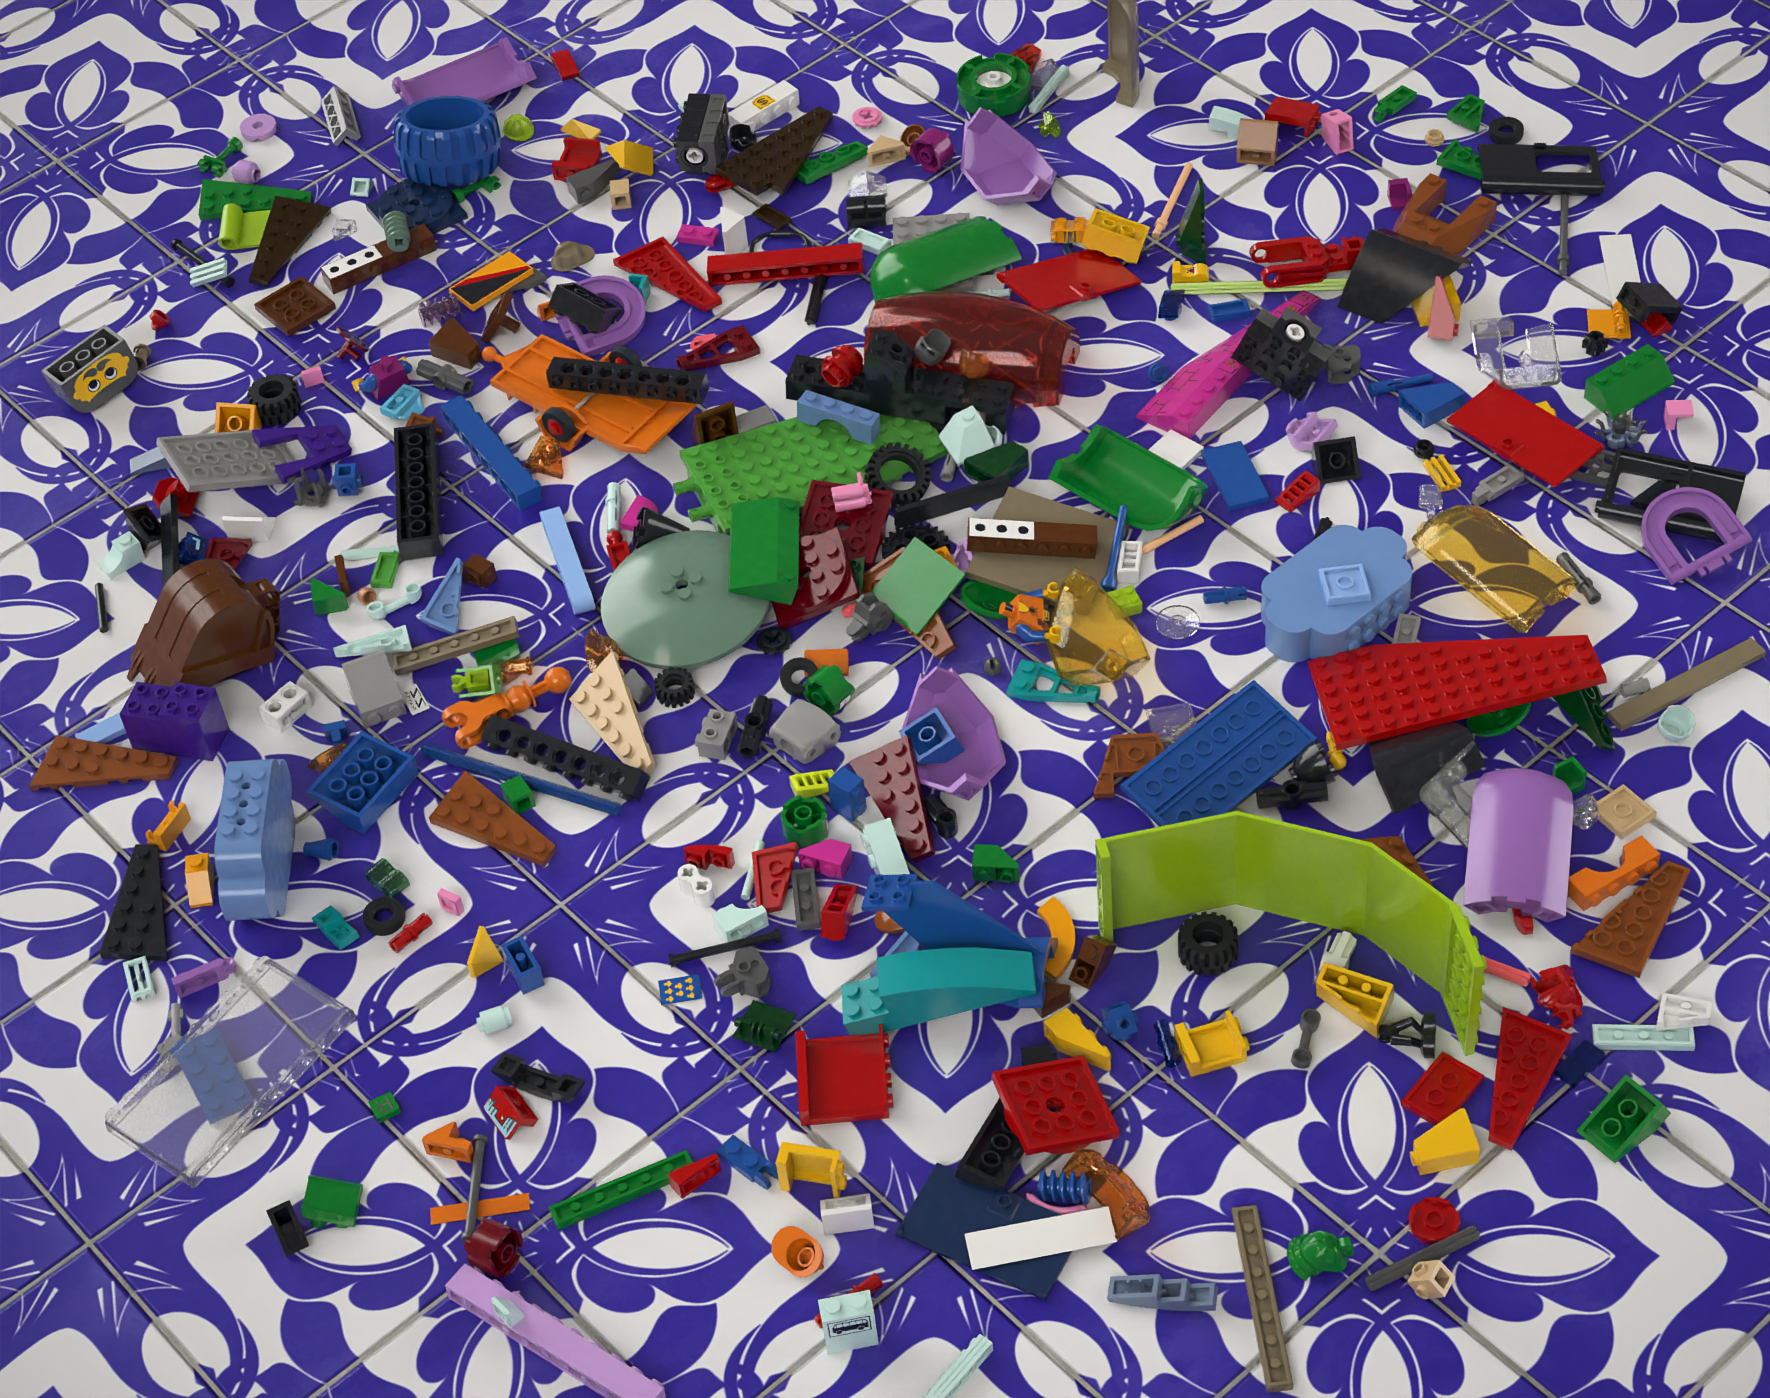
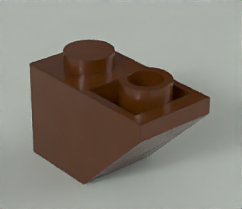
M1098 934L1085 936L1069 980L1088 990L1091 989L1109 966L1117 944Z

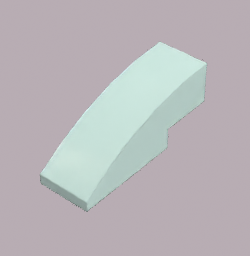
M1214 106L1209 117V130L1228 132V138L1238 140L1240 118H1253L1237 111Z

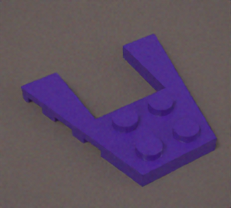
M336 425L252 430V437L259 448L298 440L310 457L275 465V472L283 484L287 483L288 478L293 476L296 478L301 477L302 467L304 472L312 468L315 471L321 468V464L328 461L330 464L350 456L352 453V448Z

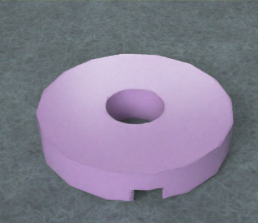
M255 114L241 122L240 131L242 137L246 140L254 142L256 141L255 139H260V141H264L276 133L277 125L271 115Z

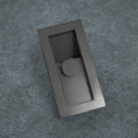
M632 668L627 674L624 673V680L626 686L630 689L635 705L640 707L653 694V691L637 671Z

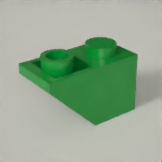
M974 845L972 862L973 881L1020 882L1019 864L998 845Z

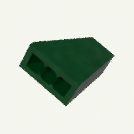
M1013 441L964 459L965 475L978 483L1003 475H1007L1011 481L1029 465L1028 449Z

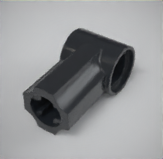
M931 794L926 796L924 802L927 816L937 827L938 834L943 838L954 837L958 833L956 812L948 808L938 795Z

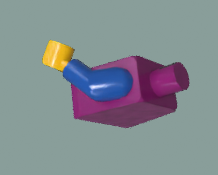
M383 356L380 362L369 368V375L365 381L361 377L351 381L355 392L358 390L371 392L378 401L395 393L403 384L410 385L407 374L412 372V365L408 363L404 356L400 359H397L396 356Z

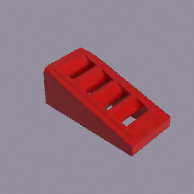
M1304 471L1275 499V503L1291 513L1320 492V480L1308 471Z
M715 1153L670 1172L668 1178L671 1188L681 1198L686 1197L722 1171L719 1157Z

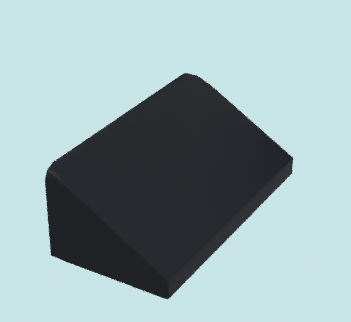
M1658 480L1631 500L1630 504L1637 509L1646 510L1650 503L1659 495L1676 489V482Z

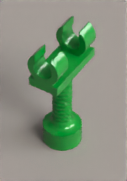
M231 137L227 141L228 147L216 158L204 155L203 159H200L197 163V166L202 167L199 171L206 173L211 167V171L216 172L213 176L222 177L224 172L228 171L224 160L232 152L238 153L243 148L242 142L236 137Z
M488 175L482 180L477 179L476 182L461 190L455 188L450 192L456 202L460 204L465 200L466 195L481 187L489 193L499 189L501 184L496 181L500 179L496 176L490 177Z

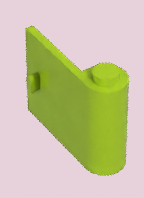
M234 203L226 204L222 212L219 246L226 250L259 247L271 210L243 213L240 206Z

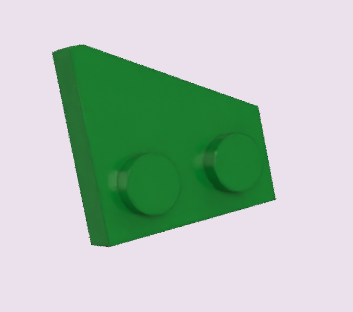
M1468 94L1447 112V119L1478 132L1485 100Z

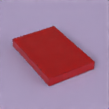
M1442 1051L1401 1100V1106L1436 1126L1464 1106L1484 1081V1075Z

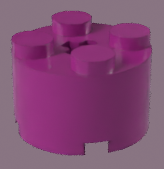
M929 128L914 140L910 147V152L915 163L919 162L923 166L921 169L929 173H935L955 156L949 133L936 128Z

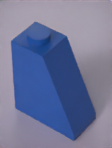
M1452 382L1406 388L1399 391L1398 407L1425 429L1450 416L1464 406L1465 393Z

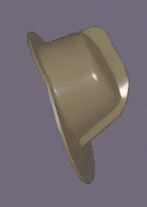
M564 241L556 246L554 256L551 259V266L556 271H570L591 261L595 251L588 245Z

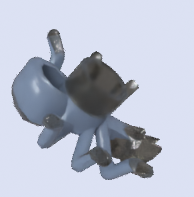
M1605 410L1604 414L1611 429H1605L1604 423L1599 419L1595 421L1600 425L1601 431L1595 430L1594 434L1600 435L1603 442L1607 441V446L1612 450H1617L1618 447L1624 448L1625 441L1628 447L1631 448L1634 443L1637 444L1639 442L1638 440L1642 434L1647 433V430H1641L1642 426L1648 422L1647 419L1641 421L1637 428H1631V426H1635L1638 422V418H1635L1633 422L1632 412L1627 415V411H1625L1621 417L1620 414H1617V418L1611 421L1610 414Z

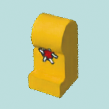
M1172 261V283L1209 282V268L1203 263H1198L1194 266L1180 265V261Z

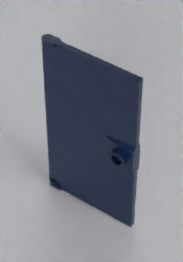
M936 1163L907 1215L896 1230L895 1236L972 1269L965 1239L966 1233L1059 1216L1060 1214L1027 1201L1004 1189H989L962 1181L955 1177L956 1170ZM1073 1251L975 1270L1046 1301Z

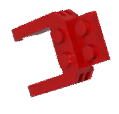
M1309 236L1257 242L1249 250V254L1255 263H1275L1302 259L1303 262L1273 265L1264 268L1261 272V279L1268 288L1322 282L1327 278L1329 272L1345 271L1349 267V263L1339 244L1323 246L1319 239ZM1260 249L1265 250V253H1264L1263 256H1261V257H1256V256H1255V253H1256L1258 250H1260ZM1269 274H1277L1274 280H1266Z

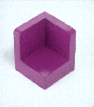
M1408 178L1388 180L1387 196L1392 210L1404 209L1411 198L1412 190Z

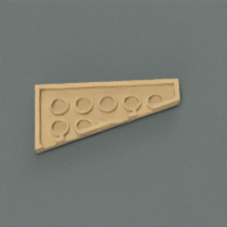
M611 651L569 700L622 763L649 774L656 764L650 746L645 741L643 726L637 718L638 712L630 689L626 686L623 669L619 666V657L616 652Z

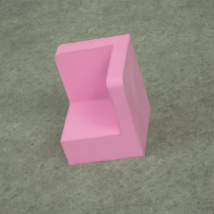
M1666 400L1663 415L1666 430H1675L1676 418L1694 416L1691 400Z

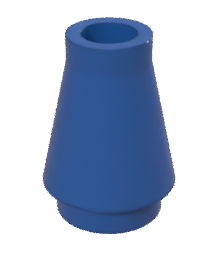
M332 838L306 842L303 846V852L305 856H313L331 861L337 858L339 854V844Z

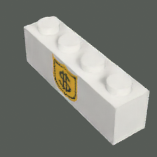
M785 80L781 81L728 113L729 129L737 124L749 125L751 132L763 127L800 105L798 89Z

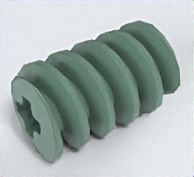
M391 211L384 216L382 221L387 245L394 252H402L408 249L411 240L406 216L403 212Z

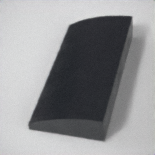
M1000 1097L958 1164L955 1175L956 1178L962 1181L995 1190L1004 1189L1025 1153L1019 1138L1015 1136L1006 1122L1004 1105Z

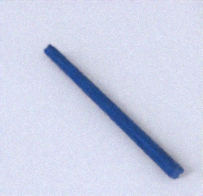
M425 743L420 749L423 756L503 781L521 775V772H514V770H509V768L504 769L502 766L492 765L489 762L487 764V762L480 761L477 758L476 760L473 757L470 759V756H463L460 753L458 755L454 751H446V749L435 745L432 746V744ZM524 773L521 775L531 790L618 816L619 812L622 811V807L618 802L615 804V801L610 802L608 799L605 801V798L600 799L598 796L595 798V795L593 796L592 794L591 796L588 793L585 795L583 791L580 793L576 789L563 787L560 784L558 786V784H553L550 781L548 783L544 779L531 777L528 774L527 776Z

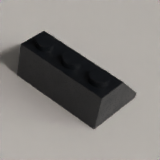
M574 282L556 285L548 304L550 308L554 309V313L569 317L572 323L582 324L587 327V331L594 334L605 332L623 309Z

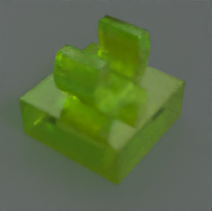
M1050 111L1042 114L1044 121L1039 123L1038 126L1043 137L1048 136L1050 133L1055 138L1059 136L1061 130L1056 118Z

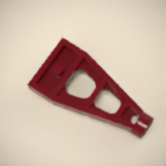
M741 325L721 333L687 355L683 354L676 357V363L679 370L684 371L706 368L753 357L760 354V347L745 327ZM724 343H730L735 351L720 354L717 348ZM708 351H711L714 355L712 358H700L701 355Z

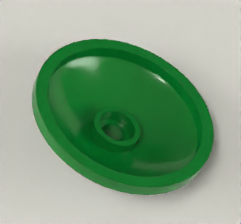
M976 580L965 583L960 593L961 599L967 608L977 615L991 620L1008 619V617L999 614V607L1002 602L1010 603L1019 595Z
M1531 702L1466 718L1467 726L1473 734L1480 737H1496L1506 734L1525 719L1530 710Z

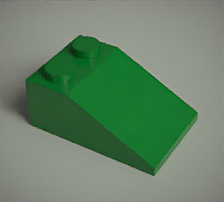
M1625 1074L1576 1132L1612 1162L1616 1163L1652 1135L1671 1112L1664 1104Z

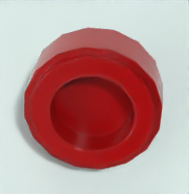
M153 310L149 316L152 320L151 328L155 331L159 327L165 328L170 322L168 316L160 310Z

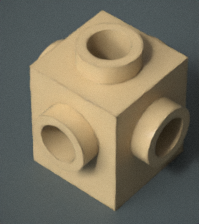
M1440 1260L1418 1262L1413 1267L1412 1274L1407 1283L1415 1290L1416 1295L1422 1299L1441 1298L1446 1296L1455 1276Z

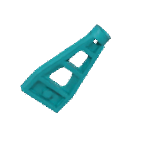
M1021 659L1006 692L1008 697L1025 701L1090 702L1096 704L1100 697L1101 688L1096 685H1088L1042 663ZM1039 677H1045L1054 682L1050 690L1034 689ZM1061 684L1074 687L1073 693H1058Z

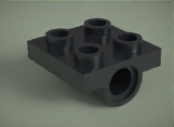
M885 195L847 197L848 228L886 226Z

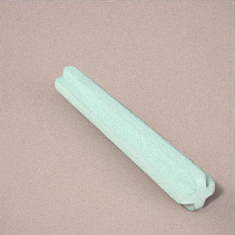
M1061 65L1028 106L1030 113L1036 114L1069 74L1068 66Z

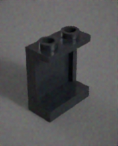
M1625 282L1616 297L1638 322L1645 323L1650 313H1661L1670 323H1675L1684 308L1658 283Z

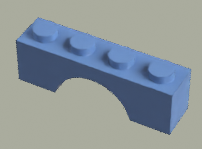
M808 390L797 401V421L816 427L821 420H834L842 424L850 432L852 439L870 445L880 433L879 413Z

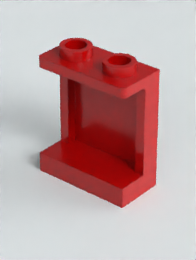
M1276 96L1265 112L1264 120L1279 121L1280 123L1304 127V137L1308 138L1311 132L1315 131L1316 124L1320 123L1322 113L1319 112L1320 105Z
M564 137V151L560 160L553 161L551 166L554 180L566 181V177L598 165L602 156L600 141Z

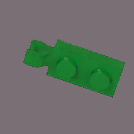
M1401 85L1378 101V106L1374 109L1377 115L1373 117V120L1380 123L1387 114L1394 115L1414 101L1417 97V92Z

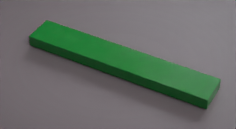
M688 1150L682 1151L548 1207L550 1214L559 1231L670 1185L668 1174L693 1163Z

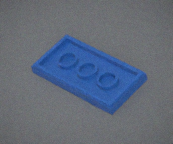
M1241 441L1201 450V456L1228 511L1269 502V495Z

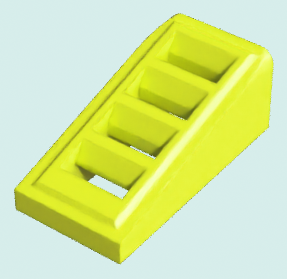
M830 769L789 776L790 787L795 797L801 795L802 798H812V796L815 797L827 793L829 788L825 779L831 778L834 772Z

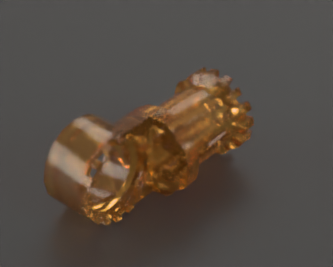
M530 657L519 660L508 659V662L495 663L500 664L501 672H503L501 674L502 683H505L508 678H514V675H532Z

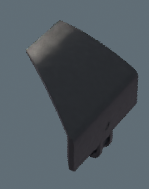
M1386 228L1373 229L1369 232L1342 292L1338 307L1383 324L1416 298L1435 286L1436 276H1442L1444 279L1456 270L1471 266L1472 261L1447 252L1440 246H1432L1424 240L1418 241Z
M1455 722L1368 743L1376 776L1394 814L1400 813L1425 799V805L1430 814L1433 816L1440 815L1442 810L1446 808L1451 809L1457 804L1450 785L1485 766L1469 729Z

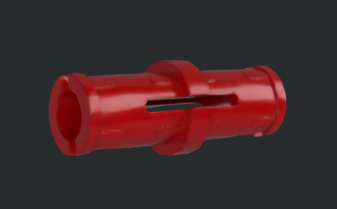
M422 913L409 925L406 924L402 928L403 930L388 942L390 948L399 953L410 942H415L419 938L418 936L433 924L431 918L427 914Z

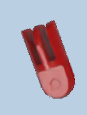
M718 174L707 178L705 181V188L709 193H718L737 186Z

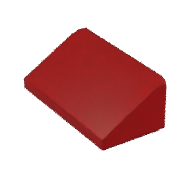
M1650 313L1645 323L1640 322L1653 337L1673 329L1671 324L1660 313Z

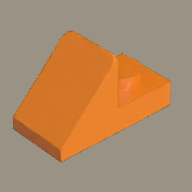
M451 1122L423 1136L422 1142L426 1154L467 1163L473 1162L474 1149L472 1143L464 1138H458L459 1130L456 1122Z

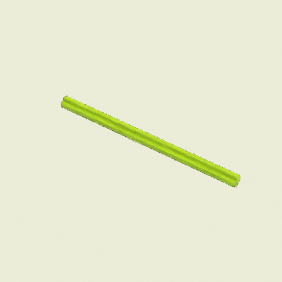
M1331 278L1318 283L1268 288L1263 284V281L1172 283L1171 295L1344 290L1348 278Z

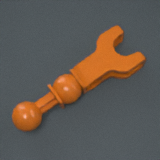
M552 667L546 672L543 681L530 687L524 680L522 681L523 686H512L507 690L506 694L502 691L500 694L491 695L478 702H457L443 711L442 720L450 728L463 725L462 728L457 730L455 741L462 749L473 747L483 741L481 736L491 714L508 720L510 717H514V712H525L531 703L534 707L537 706L535 701L537 696L548 691L556 694L564 693L571 685V675L564 667Z

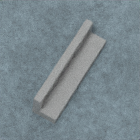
M333 86L321 100L332 142L338 146L346 136L357 142L361 135L349 94Z

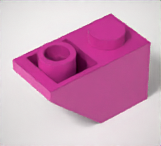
M827 839L800 849L798 852L800 868H814L815 872L825 874L828 877L843 879L853 860L851 844Z

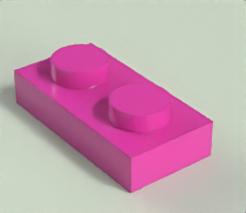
M682 224L677 234V242L714 247L719 237V228Z

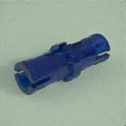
M1166 1019L1158 1020L1155 1022L1156 1024H1153L1158 1038V1049L1162 1051L1166 1067H1176L1179 1065L1178 1063H1181L1176 1049V1038L1172 1036L1169 1022Z

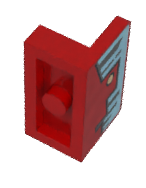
M496 1086L483 1106L484 1111L502 1136L508 1140L512 1138L519 1126L534 1127L538 1121L536 1115L515 1087Z

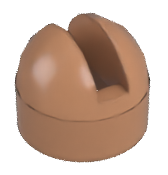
M362 587L357 592V598L361 603L368 605L375 601L376 592L369 587Z

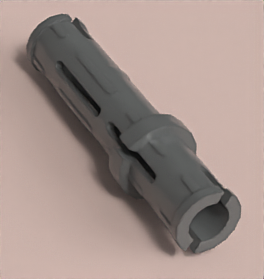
M1567 552L1559 554L1556 562L1576 585V590L1585 596L1589 604L1594 605L1601 600V594L1593 586V581L1583 574Z

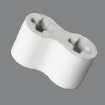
M692 864L681 866L677 872L681 891L692 896L696 906L700 908L710 907L715 901L711 880L700 876L697 867Z

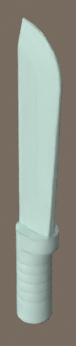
M398 546L342 550L341 555L347 560L376 558L380 552L399 553Z

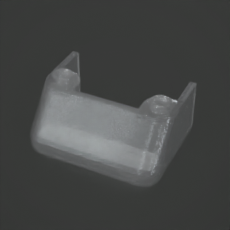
M1553 323L1526 329L1528 349L1523 350L1519 355L1520 367L1506 368L1499 327L1472 333L1477 368L1504 390L1546 387L1559 384L1561 381V370Z
M1473 740L1425 783L1419 793L1420 799L1467 850L1472 798L1458 784L1467 775V769L1460 759L1475 745Z

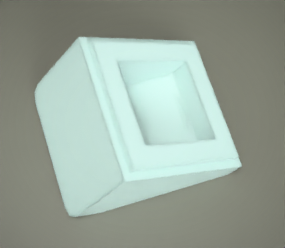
M353 177L350 196L369 197L374 182L369 178Z
M495 1296L491 1298L495 1314L508 1327L512 1328L525 1317L524 1313L510 1300Z

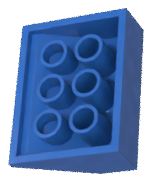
M361 731L306 793L346 826L365 834L418 775L415 757Z

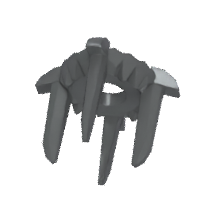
M303 467L301 468L303 479L301 483L303 487H300L299 481L296 479L294 486L297 499L293 500L295 505L319 506L320 508L325 506L324 502L333 485L332 482L327 483L321 469H317L320 482L312 481L309 484ZM314 491L315 495L309 496L308 493Z

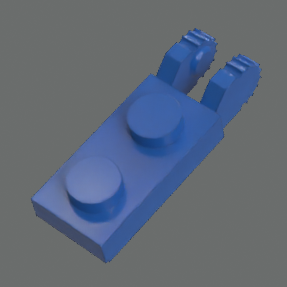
M732 1135L716 1150L719 1158L751 1182L757 1183L766 1190L772 1184L762 1174L764 1171L773 1178L778 1179L776 1166L735 1135Z

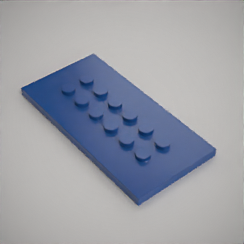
M1253 680L1122 783L1121 790L1159 827L1229 813L1252 796L1257 788L1263 787L1294 762L1306 745L1312 741L1317 743L1318 738Z

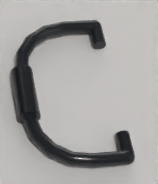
M771 230V232L756 236L751 241L749 252H754L755 244L766 237L787 238L795 236L804 241L805 248L810 247L807 237L799 232Z

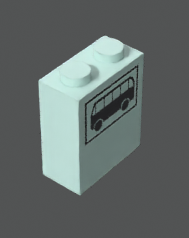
M870 1290L818 1300L827 1354L879 1345Z

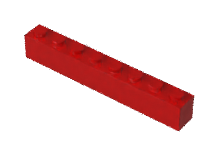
M862 243L708 256L706 272L709 286L811 278L816 275L820 276V274H824V276L864 273L865 257Z

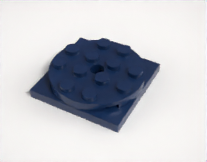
M408 178L400 183L389 186L380 198L365 204L367 211L382 228L384 216L391 211H400L405 214L409 230L425 224L432 234L468 219L467 212L452 197L448 187H440L439 185L427 186L424 183L419 184Z

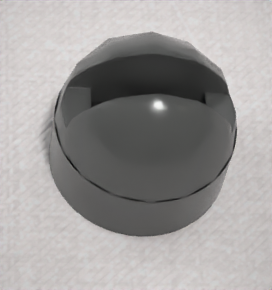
M989 657L985 660L984 672L986 675L997 676L1001 673V662L998 658Z

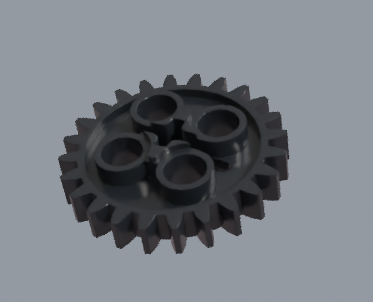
M920 522L918 526L912 524L910 527H903V529L895 527L896 533L889 532V537L884 538L885 543H882L881 551L882 558L886 559L902 547L906 548L914 537L932 550L946 546L950 552L951 547L948 536L944 535V530L938 531V526L931 528V523L923 526V523Z

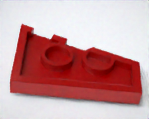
M796 842L752 852L757 907L762 905L767 914L781 911L783 908L798 850Z

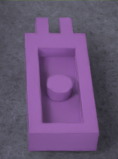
M232 957L226 959L218 958L171 979L180 999L227 979L229 974L237 970V967Z

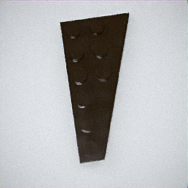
M275 195L249 276V283L268 287L278 276L281 268L289 263L292 255L297 253L312 236L315 228L322 224V220L326 216H329L331 207Z

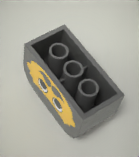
M104 324L41 370L57 396L78 412L88 413L104 405L109 399L131 384L136 377L138 364L125 339Z

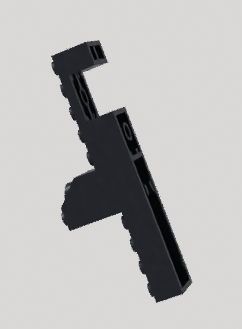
M874 330L864 355L865 365L862 366L863 370L858 376H852L853 381L847 387L836 388L825 381L821 374L822 360L824 358L797 354L785 380L786 399L798 401L803 393L808 390L882 415L943 425L946 423L951 407L966 409L973 405L976 411L985 412V424L992 427L994 425L1004 435L1014 410L1015 383L915 367V351L895 332L886 330Z

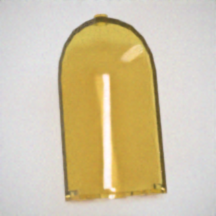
M1456 505L1440 511L1428 521L1422 522L1417 528V532L1411 538L1413 544L1427 558L1519 633H1526L1536 620L1545 613L1543 608L1547 604L1553 606L1559 601L1566 600L1579 583L1494 513L1478 505Z

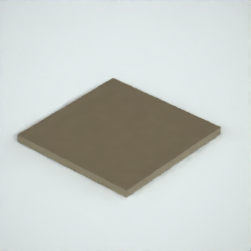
M1009 486L993 519L1097 525L1098 545L1095 559L975 552L965 571V577L1016 594H1023L1038 589L1044 591L1047 590L1049 583L1056 582L1058 583L1056 590H1059V596L1056 599H1050L1046 596L1045 599H1048V604L1087 617L1098 595L1100 582L1107 574L1117 521ZM1125 524L1122 541L1128 531V524Z

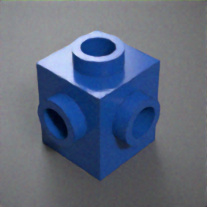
M356 463L335 464L332 485L333 488L337 489L338 496L359 495L360 486H363L362 474L358 473Z
M1122 1001L1101 1009L1104 1018L1102 1027L1105 1034H1109V1037L1118 1039V1041H1124L1131 1038L1132 1033L1138 1032L1136 1024H1139L1136 1012L1131 1010L1129 1003Z

